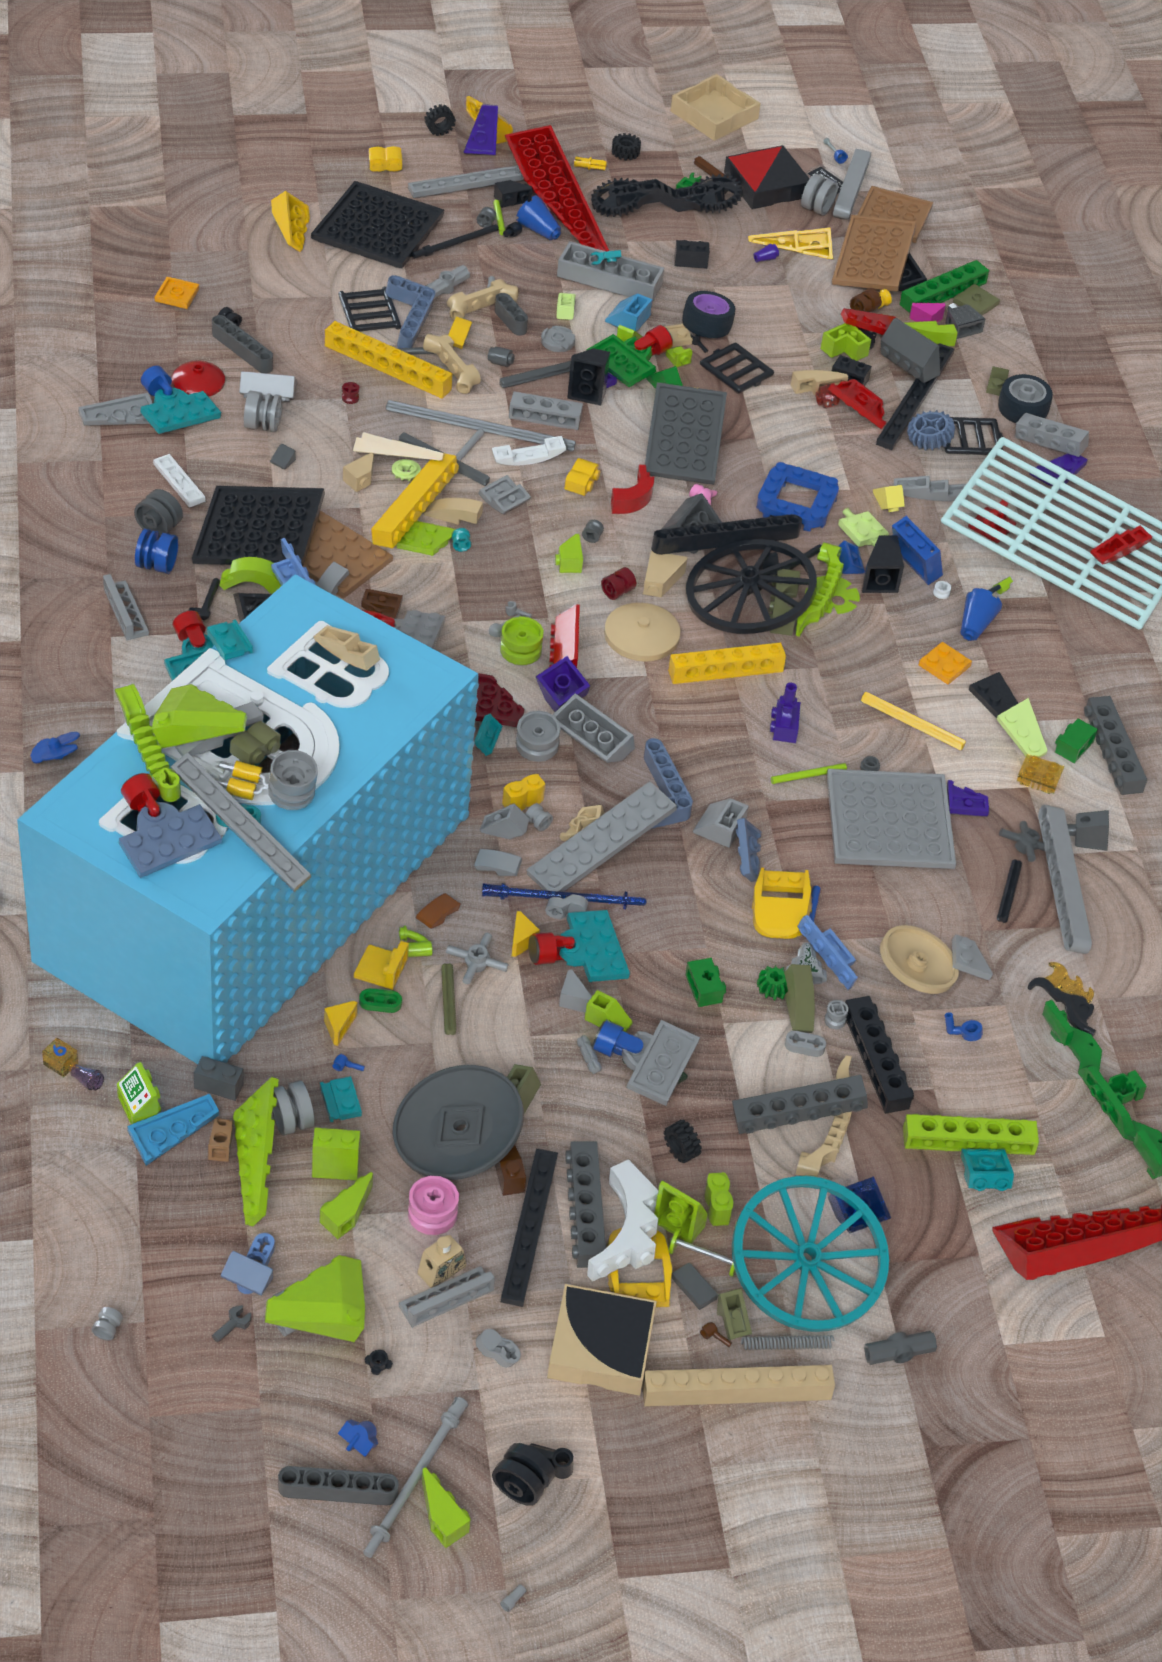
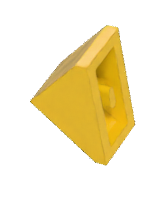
M521 911L516 913L512 957H516L528 950L530 936L533 933H540V929Z
M350 1001L324 1008V1022L334 1045H339L355 1020L358 1002Z

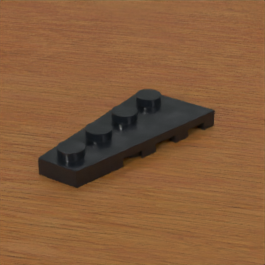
M1000 672L969 686V691L996 719L1001 713L1019 704Z

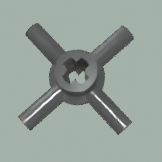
M1026 821L1020 822V833L1001 828L999 836L1016 841L1015 848L1019 852L1026 854L1028 861L1033 862L1036 860L1034 850L1045 851L1044 843L1039 841V833L1028 828Z

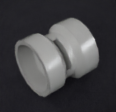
M538 803L530 806L525 813L530 819L529 822L534 823V827L538 831H544L553 821V816L549 812H545Z
M833 1000L828 1004L824 1020L829 1028L838 1030L844 1027L848 1014L847 1004L841 1000Z
M103 1307L98 1315L99 1320L92 1327V1333L98 1338L108 1341L114 1338L116 1334L115 1328L120 1326L123 1316L116 1309Z

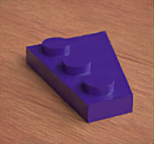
M1065 454L1049 462L1076 475L1087 464L1088 459L1081 455L1078 457ZM1041 465L1035 467L1056 479L1060 476ZM1031 473L1029 474V475H1031V476H1033V477H1035V478L1041 480L1042 482H1044V483H1046V484H1048V485H1050V486H1053L1052 484H1050V483H1048V482H1046V481H1044V480L1038 478L1037 476H1035V475H1033V474H1031ZM1068 479L1064 481L1065 484L1069 482Z

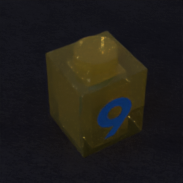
M55 1038L42 1051L43 1065L62 1077L74 1071L78 1065L77 1050L59 1038Z

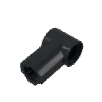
M534 1443L529 1445L547 1457L554 1467L555 1477L566 1479L572 1475L574 1456L569 1449L558 1448L555 1450ZM559 1462H566L567 1464H566V1465H560V1464H558V1463H559Z

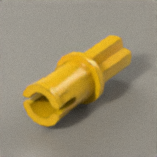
M576 156L574 167L588 168V170H605L607 162L592 159V157L582 158Z

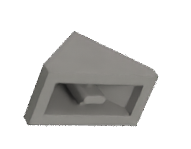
M572 969L568 970L561 991L559 1006L585 1013L586 1005L592 996Z

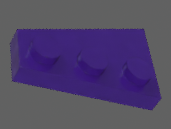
M481 105L463 153L496 155L498 105Z

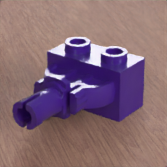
M795 683L786 684L784 695L777 699L776 707H772L771 718H774V721L771 720L770 732H773L774 741L796 743L801 702H797L795 697L797 691Z

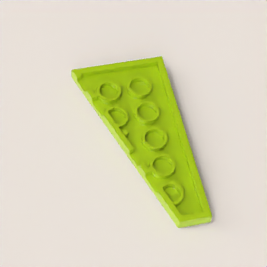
M274 1077L267 1080L233 1113L242 1188L241 1194L244 1206L243 1213L245 1225L252 1227L266 1215L269 1188L265 1187V1180L267 1175L270 1174L271 1167L267 1165L268 1155L272 1154L275 1120L271 1119L273 1108L276 1107L277 1098L273 1097L274 1087H278L279 1079Z

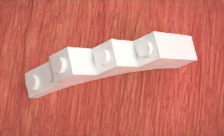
M629 1159L610 1168L609 1184L621 1201L625 1222L616 1239L604 1251L589 1259L587 1276L592 1282L601 1277H606L609 1273L624 1268L628 1264L637 1269L654 1261L656 1244L650 1238L657 1233L658 1218L653 1212L656 1207L658 1190Z

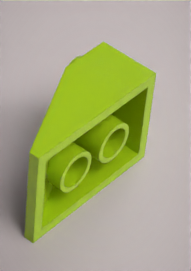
M663 1180L660 1182L654 1213L658 1218L657 1225L672 1234L675 1233L677 1227L681 1228L680 1239L692 1244L705 1228L708 1213L698 1201Z

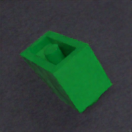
M676 366L658 371L646 377V380L655 389L657 382L683 386Z

